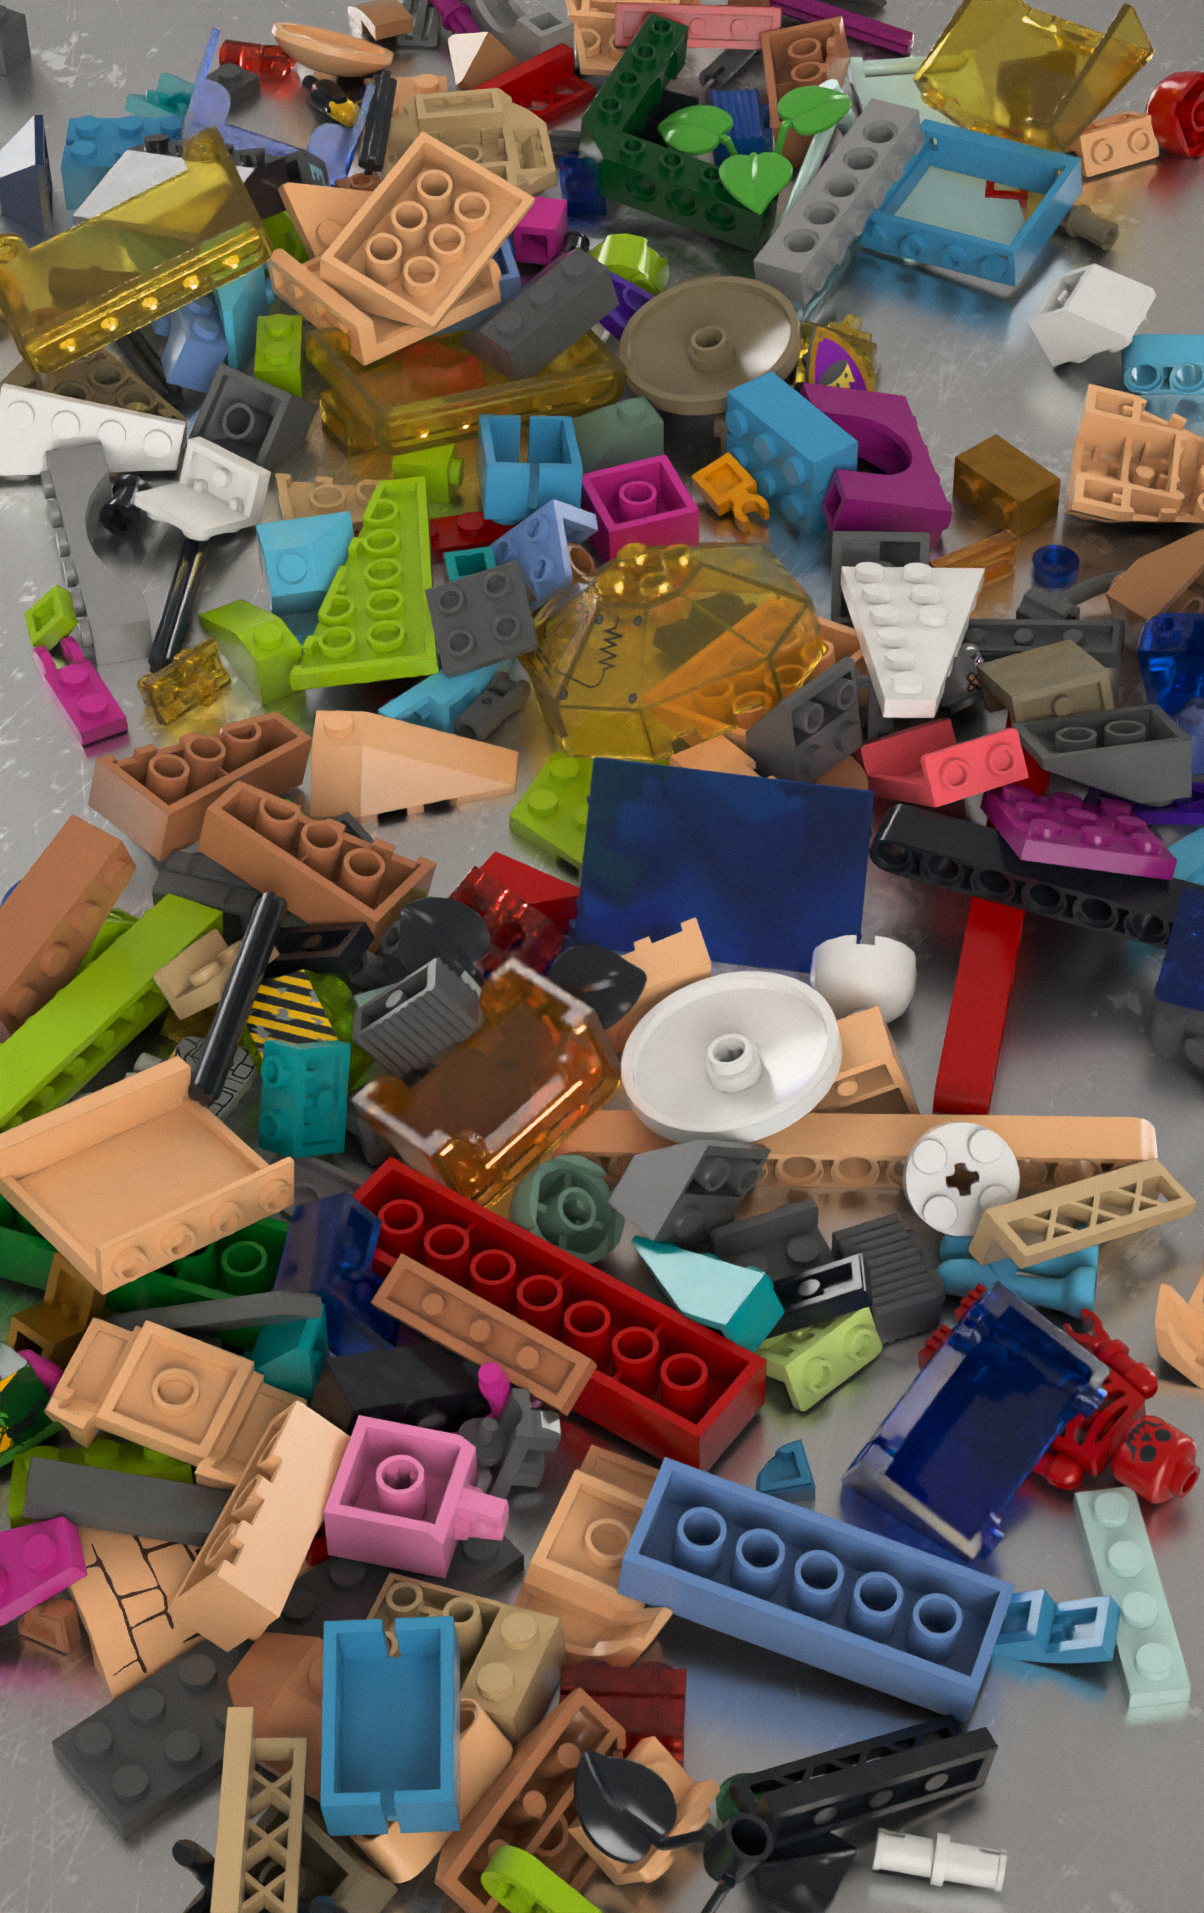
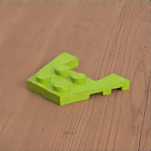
M553 752L510 813V830L557 861L562 857L579 869V876L592 885L599 882L611 890L612 899L627 906L647 876V862L606 849L616 834L614 823L620 801H638L641 794V781L647 777H654L660 780V798L670 801L665 790L669 761Z

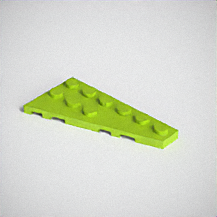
M425 476L378 481L362 516V529L358 537H353L348 546L349 557L345 566H339L318 611L319 622L313 635H307L302 646L304 655L299 665H294L289 674L292 691L439 674L437 642L425 590L434 587L428 489Z

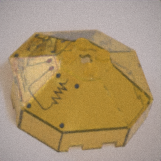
M677 541L646 546L642 543L628 544L617 552L616 558L571 582L566 589L546 602L533 618L539 648L517 656V659L529 676L543 721L552 734H557L561 748L567 757L656 762L673 755L670 742L696 731L701 743L739 728L736 714L762 704L763 710L767 714L778 703L801 688L827 650L813 600L765 543Z

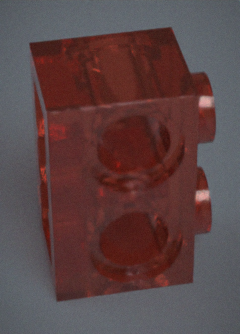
M477 866L470 870L447 898L469 906L478 914L486 912L482 919L488 927L491 945L488 952L482 957L484 960L480 964L488 973L503 984L511 978L527 989L567 941L550 918ZM525 939L518 949L508 952L510 946L515 941Z

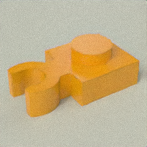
M729 452L691 476L692 487L719 516L732 510L735 525L740 531L744 533L750 531V522L746 516L749 512L759 513L765 521L770 518L769 505L766 499L756 494V481Z

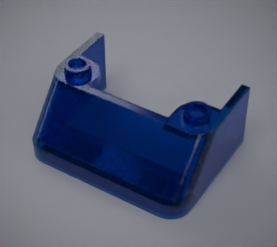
M212 28L207 35L188 96L179 140L200 139L202 145L207 146L230 143L233 144L235 150L264 148L266 149V154L284 156L300 150V148L226 123L231 105L230 96L222 85L206 79L221 30ZM368 82L360 88L348 128L334 123H325L318 126L310 135L306 151L325 161L331 187H336L335 180L348 178L376 84Z

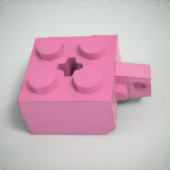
M359 1415L323 1511L328 1555L445 1579L458 1540H468L469 1537L503 1540L509 1521L508 1501L482 1493V1489L476 1487L478 1483L476 1447L461 1435Z

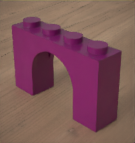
M803 383L799 394L858 441L857 457L874 464L886 474L835 469L821 503V509L831 536L833 531L929 532V547L935 548L942 531L946 530L950 525L952 508L951 504L947 502L940 484V477L935 472L929 457L928 447L923 442L917 427L916 417L913 416L906 397Z

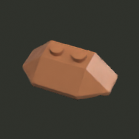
M263 1632L227 1679L230 1699L232 1700L233 1707H254L256 1738H307L308 1759L305 1794L320 1803L324 1640L314 1636ZM256 1761L258 1765L279 1778L293 1767V1761Z
M579 1687L573 1690L513 1748L511 1759L506 1768L462 1821L460 1831H454L442 1846L434 1883L466 1913H512L484 1889L480 1880L496 1849L500 1846H514L530 1853L578 1893L597 1868L596 1862L567 1831V1828L577 1817L574 1803V1778L579 1759L587 1749L605 1756L623 1759L622 1750L626 1749V1730L582 1688Z

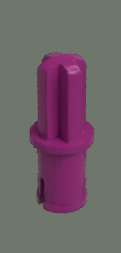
M428 0L442 17V26L447 31H452L453 34L481 32L471 18V9L468 5L462 4L459 0Z

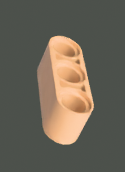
M471 1698L460 1699V1824L506 1768L513 1752L509 1740L479 1703ZM388 1821V1834L351 1835V1838L392 1883L399 1884L417 1876L429 1864L454 1831L401 1833L398 1821Z

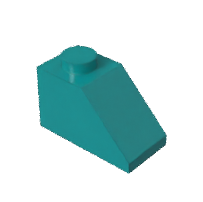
M321 1303L322 1318L268 1325L260 1330L254 1350L245 1351L243 1354L244 1358L255 1362L254 1371L264 1375V1383L307 1399V1407H310L325 1359L330 1358L325 1305Z

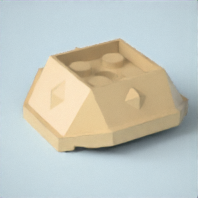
M500 88L414 95L404 106V112L391 121L384 167L381 171L382 181L423 131L531 196L539 197L544 190L557 186L556 168L546 122L530 110L512 103V97Z

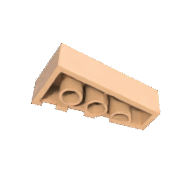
M296 1400L274 1417L167 1612L227 1653L248 1638L253 1642L256 1641L268 1625L280 1617L313 1538L324 1521L323 1511L351 1436L299 1400Z

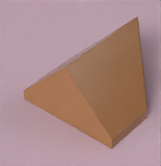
M489 32L453 34L447 39L456 86L462 91L471 90L522 64L517 57Z

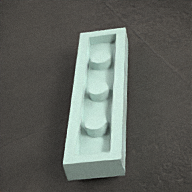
M1126 1486L1075 1493L1073 1508L1097 1596L1111 1595L1121 1609L1114 1658L1128 1709L1189 1701L1191 1683L1136 1492Z

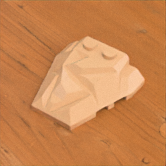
M1089 384L1080 416L1078 433L1071 453L1063 513L1077 516L1084 520H1094L1106 524H1170L1182 522L1187 524H1204V438L1184 429L1187 419L1173 413L1170 420L1166 421L1145 411L1147 400L1137 395Z

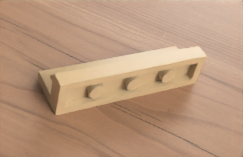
M1152 1158L984 1210L968 1252L980 1266L1010 1257L1020 1269L1191 1215L1197 1202L1157 1158ZM1160 1192L1169 1202L1162 1203L1157 1201ZM1087 1223L1086 1228L1076 1229L1079 1224Z
M228 1707L210 1913H259L264 1908L270 1913H298L308 1741L307 1738H256L254 1707ZM256 1761H293L292 1769L273 1783H270L255 1770ZM255 1790L258 1794L253 1797V1791ZM291 1791V1797L289 1798L286 1794ZM273 1805L289 1819L267 1834L251 1820ZM250 1841L255 1844L251 1848H249ZM288 1841L287 1849H285L282 1845ZM267 1856H270L286 1871L264 1887L247 1871ZM247 1893L251 1897L245 1901V1896ZM283 1894H284V1903L279 1899V1897H280L281 1895H283Z

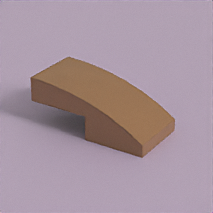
M373 0L347 7L348 15L362 34L370 32L375 40L414 31L413 17L397 0Z

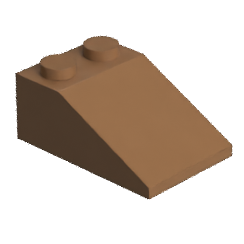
M1204 528L1138 558L1126 572H1121L1114 578L1106 593L1113 619L1124 620L1125 622L1124 647L1165 673L1175 665L1204 633Z

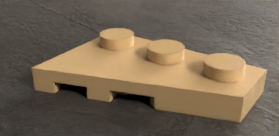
M275 473L276 489L283 520L350 511L353 531L362 529V516L378 481H383L364 479L357 486L334 484L333 477L316 476L315 483L292 481L291 474Z

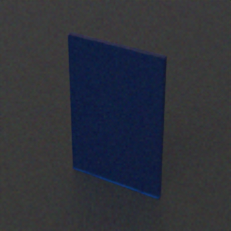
M594 757L590 792L587 796L588 811L579 896L576 901L577 915L573 946L592 944L611 951L630 953L635 951L633 942L648 936L652 943L683 931L680 923L696 917L711 962L810 974L812 953L817 946L827 940L845 935H857L856 944H860L862 939L861 925L869 843L872 836L871 822L874 791Z

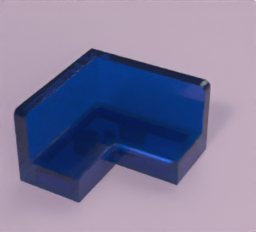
M347 1191L302 1203L294 1207L273 1292L310 1293L321 1297V1303L325 1305L329 1351L336 1356L396 1348L401 1322L381 1312L371 1304V1301L384 1282L380 1276L371 1270L382 1220Z

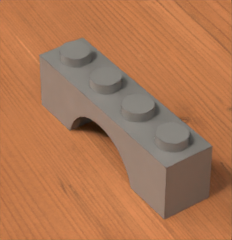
M459 0L462 4L469 6L471 18L481 32L491 33L522 63L561 43L573 49L575 63L574 23L552 6H547L526 15L515 0Z

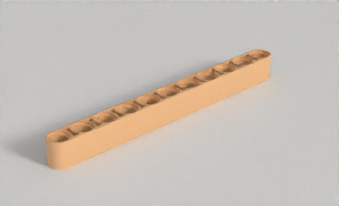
M574 1110L561 1114L555 1120L552 1159L562 1154L583 1156L600 1165L608 1174L602 1177L608 1185H617L634 1155L681 1143L671 1141L654 1133L638 1119L634 1111ZM807 1113L789 1127L768 1137L749 1142L763 1144L771 1150L762 1165L761 1177L754 1187L903 1189V1165L910 1149L929 1129L947 1122L974 1123L997 1133L1008 1144L1016 1158L1020 1175L1019 1190L1048 1191L1152 1158L1158 1159L1155 1127L1149 1121L1136 1117ZM957 1163L954 1165V1174L946 1177L947 1186L957 1187V1189L967 1190V1183L975 1181V1173L965 1170L962 1163Z

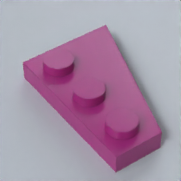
M62 1516L0 1532V1627L87 1576L77 1525Z

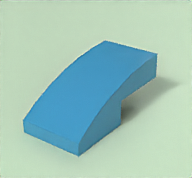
M1045 1589L1013 1593L992 1655L1014 1660L1043 1663H1090L1113 1660L1121 1609L1111 1595L1055 1603Z

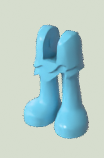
M1087 1223L1079 1224L1076 1229L1086 1228ZM945 1235L941 1240L939 1258L942 1264L938 1266L937 1272L943 1281L946 1294L967 1298L968 1292L971 1289L975 1290L977 1284L980 1283L993 1291L999 1298L1000 1304L1009 1309H1014L1017 1301L1061 1311L1074 1319H1082V1308L1094 1312L1099 1244L1020 1269L1010 1257L980 1266L968 1252L974 1235ZM1016 1272L1029 1273L1050 1278L1016 1275Z

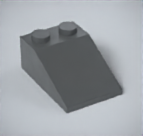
M1158 704L1011 723V728L1018 731L1021 745L1043 770L1149 806H1167L1172 804L1175 799L1192 797V739Z

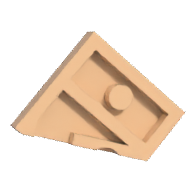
M292 182L282 184L277 189L309 260L325 253L373 193L372 191Z

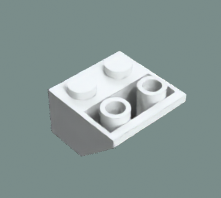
M1094 263L1057 275L1028 324L1052 367L1067 362L1079 364L1090 358L1093 354L1106 350L1114 353L1127 347L1132 342V337L1138 326L1146 318V313L1157 295L1153 288Z

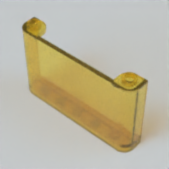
M215 124L193 135L185 142L182 148V158L188 169L31 249H29L24 239L17 234H0V307L17 349L31 370L38 373H49L58 370L262 266L270 259L274 249L273 242Z
M326 327L307 332L306 356L309 362L386 454L393 456L476 439L478 437L479 414L520 415V429L529 427L530 415L571 416L572 418L582 416L597 409L616 404L625 390L628 368L592 329L587 331L536 376L516 381H510L461 345L460 339L472 329L423 338L366 366L351 356V341L342 329Z

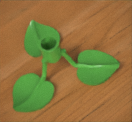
M820 86L798 87L786 93L777 105L778 115L785 121L780 125L774 152H764L758 155L755 152L750 153V155H738L731 138L726 135L733 127V119L726 111L715 106L696 105L678 110L659 124L657 132L662 136L663 141L670 149L688 156L709 153L719 145V142L727 148L730 157L719 168L721 183L737 201L756 214L761 215L769 202L786 187L792 178V165L788 159L781 155L789 129L793 127L798 134L804 136L824 132L836 125L849 112L852 106V98L841 92Z

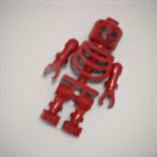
M978 1283L975 1290L971 1289L968 1292L967 1298L964 1297L961 1300L960 1308L957 1307L954 1311L955 1329L974 1341H980L986 1336L985 1340L994 1347L999 1348L1003 1346L1008 1352L1007 1358L1012 1364L1011 1368L1009 1369L1002 1365L996 1366L995 1369L980 1366L978 1358L970 1353L965 1354L966 1346L959 1333L944 1324L940 1327L939 1332L935 1330L932 1333V1338H928L925 1341L924 1349L921 1348L918 1352V1363L921 1371L938 1382H944L950 1378V1382L958 1388L964 1389L967 1387L975 1395L979 1405L987 1412L996 1416L999 1414L1006 1415L1007 1427L995 1419H982L985 1435L996 1436L1000 1442L995 1441L992 1444H983L976 1437L970 1439L972 1451L978 1458L992 1463L999 1461L1003 1463L1012 1462L1014 1463L1015 1471L1024 1475H1028L1031 1471L1046 1477L1049 1484L1064 1490L1076 1488L1082 1481V1472L1092 1477H1098L1112 1461L1111 1471L1115 1480L1124 1487H1129L1138 1496L1152 1504H1163L1175 1495L1183 1498L1192 1490L1198 1480L1200 1467L1195 1465L1197 1458L1195 1441L1162 1418L1155 1415L1147 1416L1145 1400L1152 1398L1156 1394L1158 1389L1157 1376L1143 1362H1135L1128 1355L1129 1348L1121 1340H1111L1108 1333L1103 1329V1324L1099 1317L1088 1309L1082 1308V1319L1084 1326L1092 1328V1336L1088 1333L1078 1334L1071 1329L1070 1323H1064L1068 1344L1063 1341L1056 1349L1053 1339L1039 1328L1031 1329L1016 1324L1015 1318L1005 1312L1000 1313L1001 1304L997 1295ZM1073 1349L1096 1357L1095 1364L1097 1367L1082 1371L1073 1376L1063 1386L1059 1385L1075 1365ZM1022 1374L1025 1375V1376L1028 1377L1030 1380L1027 1381L1026 1379H1024L1023 1377H1021V1375H1022ZM1041 1404L1047 1406L1043 1420V1431L1048 1452L1041 1450L1040 1442L1031 1438H1027L1023 1442L1016 1435L1008 1431V1428L1017 1433ZM1066 1417L1069 1421L1065 1437H1061L1057 1430L1062 1420ZM1087 1432L1084 1444L1080 1445L1082 1437Z

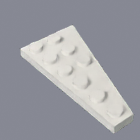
M862 562L855 567L842 566L840 586L883 717H935L944 693L947 676L950 677L953 668V659L958 655L969 625L971 611H974L977 595L982 590L985 568H932L923 563H909L904 567H883L873 562Z

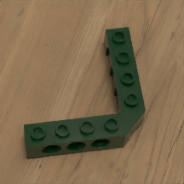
M650 13L582 116L579 157L585 167L589 166L594 176V185L601 197L758 254L774 228L779 193L769 202L762 214L758 215L737 201L725 189L719 178V166L634 136L637 131L642 132L647 115L654 105L658 106L660 104L663 90L671 79L675 80L685 65L689 26Z

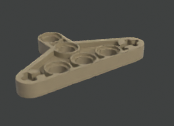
M43 310L31 317L29 321V343L44 389L40 391L62 396H76L86 401L129 409L126 405L132 402L143 403L148 406L146 409L133 411L186 422L181 449L185 447L187 442V420L170 403L64 314L53 310ZM72 353H82L89 356V358L73 360L67 356ZM109 377L117 380L118 383L103 385L96 380Z

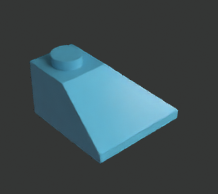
M350 511L256 524L258 545L271 613L280 616L319 610L339 566H345L349 557L348 546L354 537Z

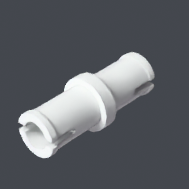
M879 1827L872 1869H883L930 1878L929 1885L940 1887L943 1886L944 1881H950L1001 1892L1005 1875L1007 1850L1000 1849L999 1851L950 1842V1835L937 1833L936 1839L888 1831L885 1828Z

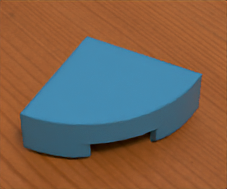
M802 1439L779 1447L775 1451V1456L758 1473L756 1490L790 1503L815 1499L816 1486Z

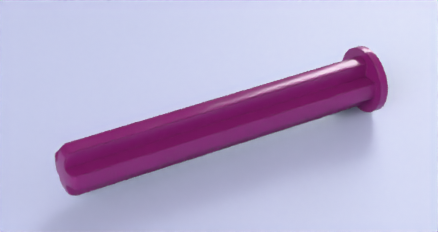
M769 0L770 6L781 7L782 15L806 23L842 16L847 37L903 56L907 55L914 45V34L910 31L817 0Z

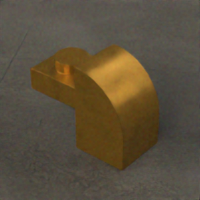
M60 1252L54 1253L44 1300L11 1316L6 1344L16 1352L29 1349L58 1365L64 1372L93 1317L110 1323V1317H114V1313L105 1308L108 1293L102 1295Z

